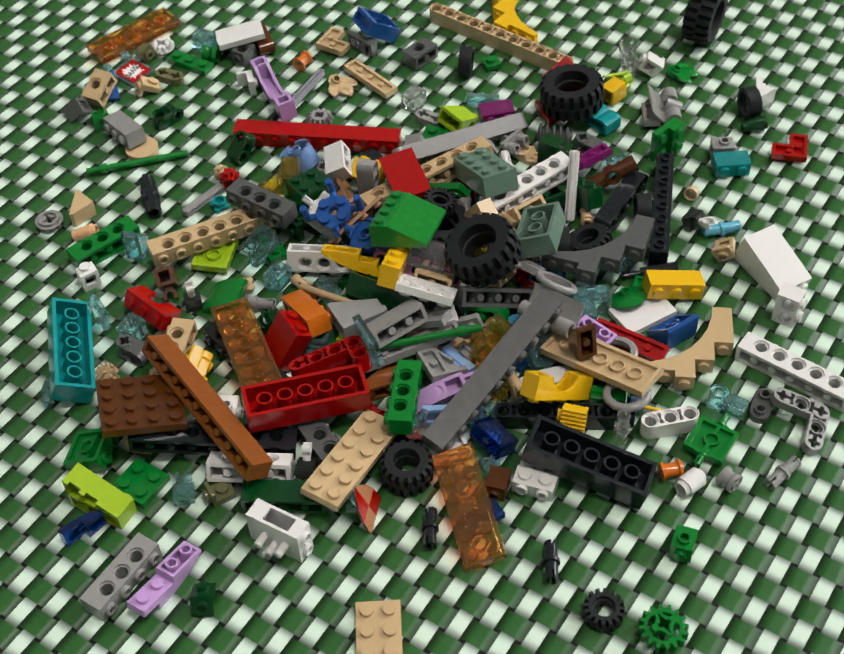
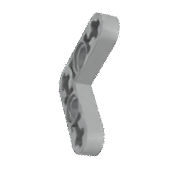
M776 388L770 396L771 403L777 408L807 420L801 441V449L807 455H816L823 446L830 417L829 408L822 403L788 389ZM795 402L801 403L805 409L798 408ZM811 426L818 427L820 433L814 432Z

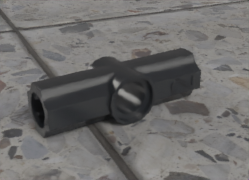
M148 173L142 174L141 178H139L140 192L148 217L153 219L159 218L163 213L154 177Z

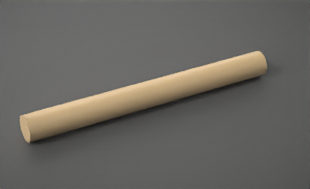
M304 283L300 285V289L333 302L353 301Z

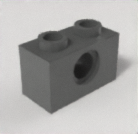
M422 37L402 51L403 64L414 71H418L438 57L437 44L425 37Z

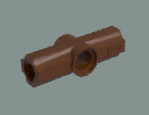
M630 155L614 165H606L601 172L586 180L594 181L595 184L605 188L609 185L618 184L623 177L639 168L633 156ZM615 172L613 177H608L610 173Z

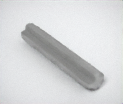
M217 183L182 209L183 215L186 217L191 216L209 203L215 196L224 192L223 184Z

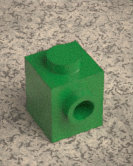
M677 524L668 557L674 558L679 562L690 563L699 530Z

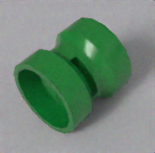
M203 45L201 58L218 63L221 59L220 48Z

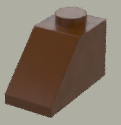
M594 323L568 331L569 346L578 361L597 355L596 326Z

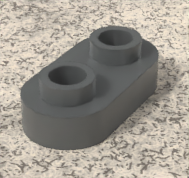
M760 388L755 392L749 411V418L753 422L763 424L769 420L773 404L770 401V396L773 393L772 390Z

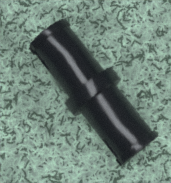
M428 507V513L427 508L424 509L422 532L424 533L423 547L426 550L437 548L439 525L437 524V509L435 507Z
M551 539L544 542L545 557L542 562L545 567V582L549 584L551 578V584H556L559 582L558 567L560 565V558L558 557L557 550L558 542L553 540V546H551Z

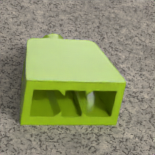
M442 106L437 121L452 132L476 125L479 117L477 113H472L464 106Z

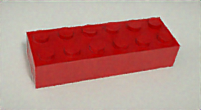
M361 363L240 387L250 433L371 409L370 390Z

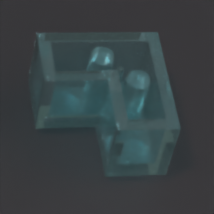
M608 284L578 287V292L575 295H570V298L585 305L581 317L586 314L597 321L598 314L608 313V309L611 308L612 295Z

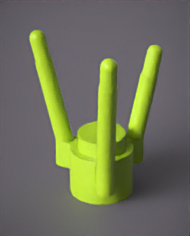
M627 70L603 75V78L617 76L618 79L626 82L627 89L631 87L630 83L633 82V76Z

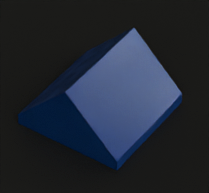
M698 313L677 314L647 331L648 335L655 341L670 346L671 349L696 335L699 315Z

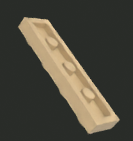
M356 58L343 65L345 72L385 99L398 92L396 85Z

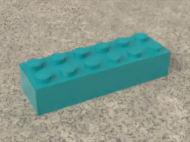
M52 297L47 311L50 400L90 404L96 389L90 302Z

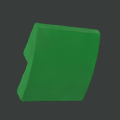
M233 278L215 283L202 312L220 314L222 310L235 311L248 284L245 278Z

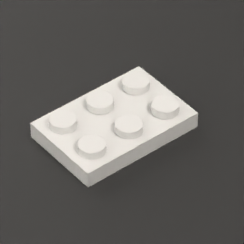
M402 273L394 291H398L402 296L408 297L412 295L418 297L420 301L429 302L430 300L437 302L436 304L441 307L452 306L458 289Z

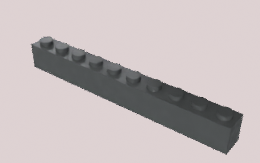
M544 288L423 433L422 443L440 456L445 451L448 453L455 445L454 440L458 436L462 437L468 429L467 424L477 419L480 414V408L482 406L486 407L492 399L491 395L494 391L498 392L504 385L503 380L506 376L511 377L516 370L515 365L518 362L522 363L528 355V349L530 347L534 348L540 339L538 337L541 333L545 334L551 326L550 322L553 319L557 320L563 311L561 310L563 301Z

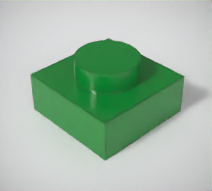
M496 55L481 58V64L486 72L502 69V63Z

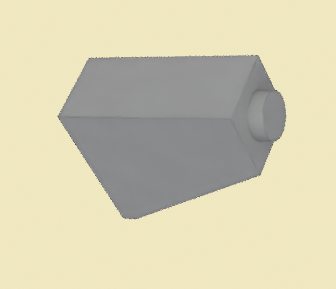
M377 298L330 302L327 304V310L333 318L332 323L343 339L352 335L361 336L365 334L363 325L388 312L384 304L381 305Z

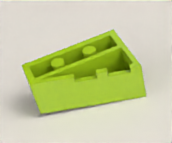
M77 463L62 480L71 505L121 530L137 512L132 496L123 493L80 463Z

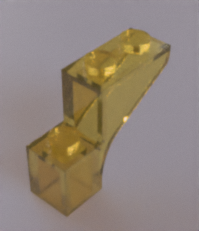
M282 156L278 173L258 186L277 195H283V179L286 181L295 175L301 174V157Z

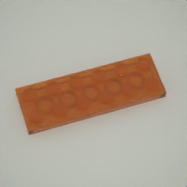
M162 7L86 45L92 55L105 64L136 49L143 42L148 43L181 26V21Z
M247 297L210 309L241 387L282 379Z
M468 442L432 456L464 570L470 572L507 558L508 556L473 444Z

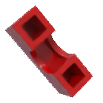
M145 285L128 288L123 305L159 331H166L173 318H180L181 310L169 302L163 304L155 303L156 293Z

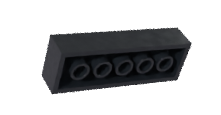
M541 415L538 416L520 459L639 510L647 497L658 463Z

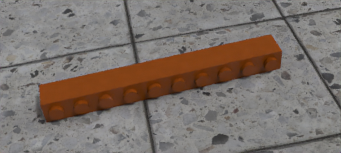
M168 334L147 336L142 353L244 480L252 481L267 478L273 460Z

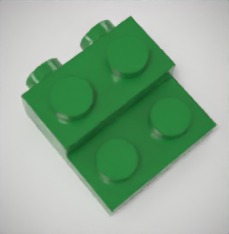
M674 117L652 132L650 160L656 161L657 152L675 154L681 151L685 142L683 136L687 129L685 122Z
M101 428L77 431L63 465L67 469H72L77 463H80L90 471L105 470L107 464L112 462L111 454L114 447L118 446L119 439L118 437L102 438Z

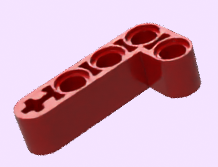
M352 335L292 360L288 366L293 377L361 363L363 371L367 372L372 368V362L361 337Z

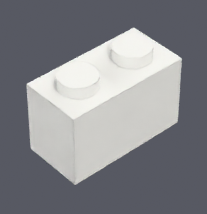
M342 140L325 146L323 160L325 162L324 173L326 177L331 178L334 183L337 182V177L341 180L352 177L351 155L348 146Z

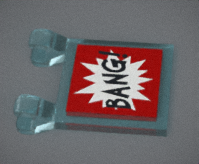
M125 50L120 52V55L123 56L121 61L124 63L116 69H113L108 63L102 66L105 69L104 71H114L116 79L133 89L140 76L149 77L155 72V69L133 58Z

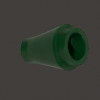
M758 115L742 122L741 128L743 133L767 129L768 123L765 115Z

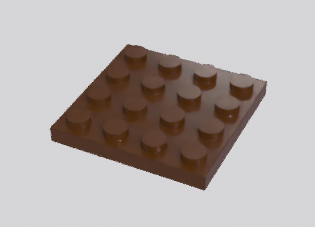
M161 375L95 381L102 438L188 429L184 404Z

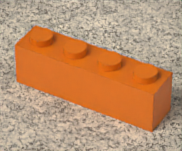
M299 289L281 297L284 309L293 310L298 314L304 325L307 326L312 338L333 329L331 313L326 311L323 305H319L316 299H312L309 293Z

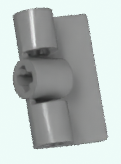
M648 84L647 88L652 114L664 124L674 117L682 121L681 110L683 103L678 101L675 88L666 87L659 94Z
M535 283L529 301L523 300L520 303L517 314L521 316L544 288L563 301L561 315L557 320L553 319L550 322L551 326L547 332L551 330L569 338L568 331L576 329L585 305Z

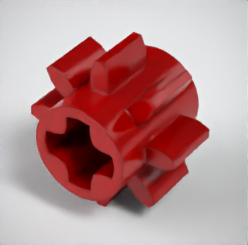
M226 168L223 173H219L220 183L226 189L239 177V171L236 172L233 168Z

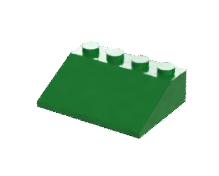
M393 191L389 194L369 225L371 246L427 248L445 217L446 210L411 193Z

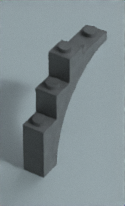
M637 214L629 228L615 240L588 250L557 251V253L552 255H542L541 266L576 275V281L594 285L600 269L618 274L624 258L643 262L653 233L655 218Z

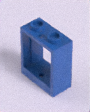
M358 6L352 18V21L369 37L395 43L401 32V29L386 14Z

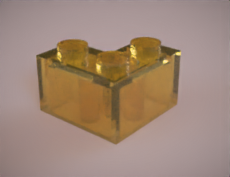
M499 313L494 317L488 318L482 327V332L473 333L471 336L472 358L481 364L513 325Z

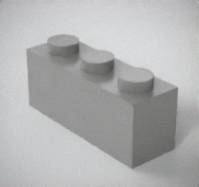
M121 110L103 118L104 130L107 134H111L115 140L117 139L121 145L132 149L147 141L143 127Z
M412 297L363 325V328L370 343L380 349L429 321L423 304Z

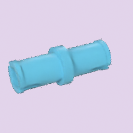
M739 220L726 223L721 221L718 224L710 225V230L702 228L704 237L719 234L724 236L725 233L741 231V223Z

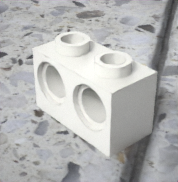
M784 282L777 294L771 320L793 329L796 322L800 323L804 312L801 310H804L808 301L805 298L807 290Z

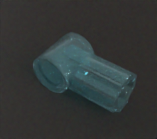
M714 384L707 398V405L711 409H724L740 417L744 416L750 401L730 393L723 384Z

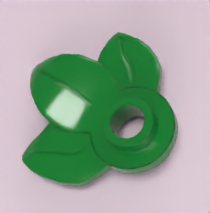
M676 63L675 65H670L667 69V74L670 78L679 79L681 82L691 84L692 77L699 75L694 68L689 67L686 63Z

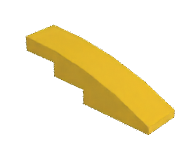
M324 244L321 249L322 255L340 265L366 275L379 276L380 258L361 256L362 248Z

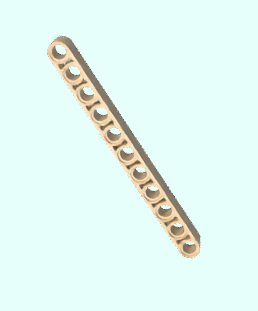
M433 3L430 5V21L544 70L548 71L566 56L561 52L443 4Z

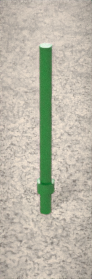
M184 150L113 164L103 163L96 167L86 168L87 175L96 173L106 174L108 171L188 157V152Z
M460 325L455 329L394 340L380 349L373 344L366 345L368 353L455 336L461 338L466 337L467 334L482 332V325Z

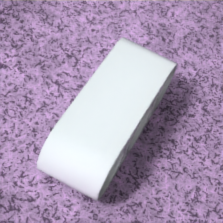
M687 405L646 413L641 418L640 435L644 439L652 440L692 432L699 419V410L695 406Z

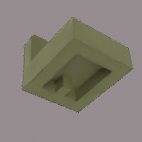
M145 42L133 52L146 64L158 54L149 43Z
M207 480L203 482L205 490L202 491L206 502L211 501L214 508L237 497V493L230 482H217L211 486Z

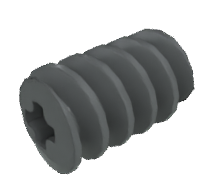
M540 123L537 142L546 133L550 132L566 139V142L572 143L573 130L570 132L569 127L563 131L562 126L556 130L555 125L550 129L549 124L543 128L542 123Z

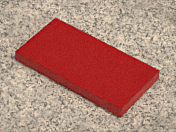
M412 147L378 158L392 192H408L422 198L429 188L431 189Z

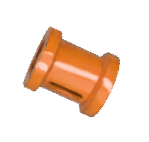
M305 50L302 51L300 56L293 60V66L297 70L303 71L306 65L313 61L311 53Z
M675 459V462L665 464L663 462L658 463V473L661 480L666 481L667 478L680 477L684 474L683 464L680 459Z

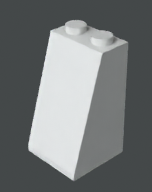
M775 224L744 237L735 251L734 259L775 301L784 282L806 289L812 279Z

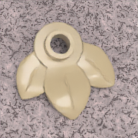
M332 74L328 78V92L332 97L338 96L339 93L352 97L353 87L358 86L357 81L351 77Z

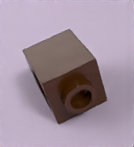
M495 465L490 466L484 484V497L493 501H505L511 483V469Z

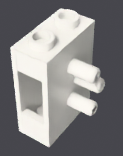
M257 498L245 514L250 536L256 540L254 546L256 548H261L263 545L268 546L265 550V554L268 557H272L274 554L275 557L282 558L285 554L302 563L305 557L312 553L314 548L309 522Z

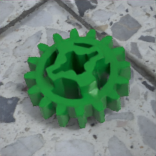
M659 604L658 609L650 606L649 612L644 610L642 618H639L638 634H642L641 642L647 641L648 649L654 646L655 653H658L660 649H663L665 654H668L669 649L677 652L678 646L683 647L685 640L688 638L689 624L685 623L686 617H679V609L674 612L671 611V605H668L667 609H663L662 604ZM652 621V625L648 629V624ZM678 629V632H679V633H678V635L675 637L674 634H675L676 630Z

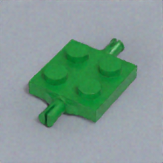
M723 413L719 421L701 416L684 442L683 449L696 455L692 462L694 467L700 468L704 460L720 467L722 466L740 434L726 425L730 420L728 414L726 416V413Z

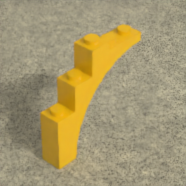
M492 0L494 26L538 43V33L527 27L515 12V7L519 0Z

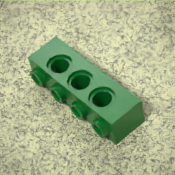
M127 215L66 249L68 258L75 268H78L82 262L92 261L94 265H97L142 240L140 228Z
M398 359L397 367H393L392 377L394 382H390L391 397L387 398L388 413H384V425H387L388 434L413 435L423 378L422 361Z

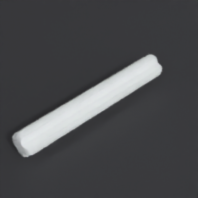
M578 150L569 151L564 214L566 221L575 220L580 151Z

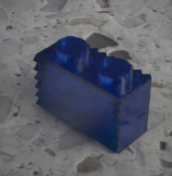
M491 415L475 420L469 436L473 440L475 439V442H478V445L480 444L489 454H492L495 460L514 453L519 441L514 434L509 432Z

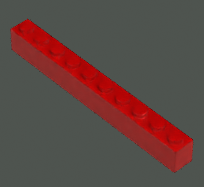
M237 119L233 129V137L237 131L242 130L255 135L256 143L254 146L286 148L290 146L291 148L295 146V141L307 139L314 150H324L325 146L342 140L348 146L350 152L364 153L374 148L380 154H392V151L400 147L402 143L401 129Z

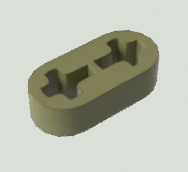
M163 67L155 72L156 78L161 83L172 86H180L184 83V76L180 71Z

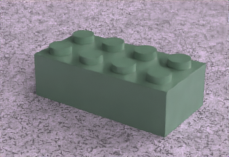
M477 148L473 152H463L459 156L453 157L456 178L485 199L519 189L516 168L486 148Z

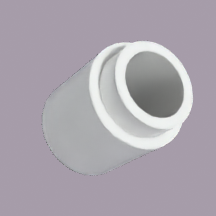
M692 467L677 479L674 487L682 497L691 496L706 485V475L701 469Z

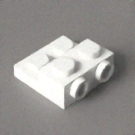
M521 461L516 468L512 480V491L520 495H529L540 500L553 502L560 476Z

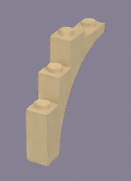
M712 307L709 326L701 339L692 347L678 355L650 361L664 367V374L656 382L673 383V389L693 390L696 378L695 372L712 373L715 355L731 356L734 346L732 308Z

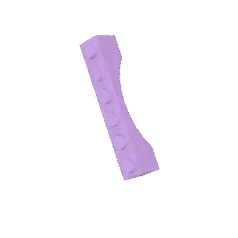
M263 55L249 60L254 77H257L260 87L282 122L291 121L293 118L298 117L294 100L289 92L285 93L281 88L266 57Z

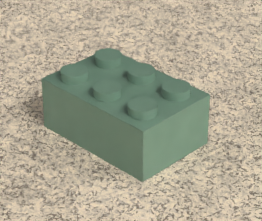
M559 201L524 208L516 232L521 242V259L557 253L566 221Z

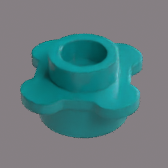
M217 195L210 202V206L214 207L215 212L225 210V208H229L230 203L226 201L225 196Z

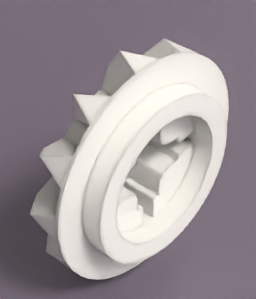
M165 36L163 38L158 37L157 40L153 39V42L150 43L158 53L157 55L167 54L175 47L174 41L171 38H165Z

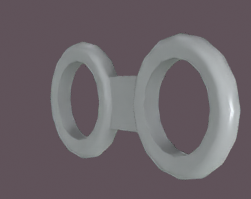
M520 258L518 265H515L516 269H522L534 275L538 282L556 292L566 295H575L578 292L577 287L572 282L559 275L545 271L546 268L530 260Z
M617 336L610 344L624 346L630 351V354L638 356L637 346L628 338ZM607 383L603 389V400L606 405L622 413H632L641 410L648 405L651 399V389H649L636 402L621 403L611 396L612 391L617 388L616 386Z

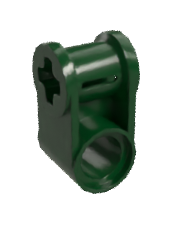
M167 102L152 112L154 128L158 131L168 129V127L183 118L184 111L181 108L174 107V104L171 102Z
M242 130L237 131L230 147L227 149V157L240 165L245 164L256 143L255 135Z

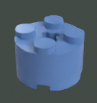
M307 139L295 141V146L291 148L287 146L279 156L291 177L306 172L321 161Z

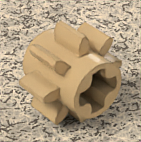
M101 363L95 371L97 375L95 380L120 378L117 375L119 370L111 363H106L105 365Z

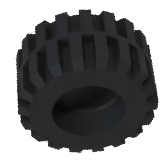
M589 223L588 225L576 228L575 231L570 233V251L588 250L613 241L610 229L600 223Z
M405 439L401 440L400 443H392V447H386V452L382 453V459H380L381 477L385 488L388 487V491L391 493L395 491L397 496L404 494V497H409L410 494L417 496L418 492L423 493L426 491L425 487L429 488L431 481H433V459L428 447H422V443L419 441L417 443H414V440L405 442ZM406 465L416 467L410 471L399 470L400 467Z

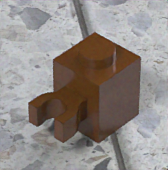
M169 265L153 270L157 288L164 292V301H169L168 295L170 293H174V298L179 299V294L174 289L180 287L176 269Z

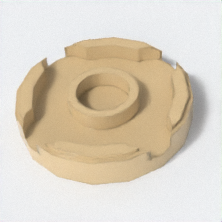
M146 136V142L132 149L125 146L126 155L130 160L157 156L159 146L155 138Z

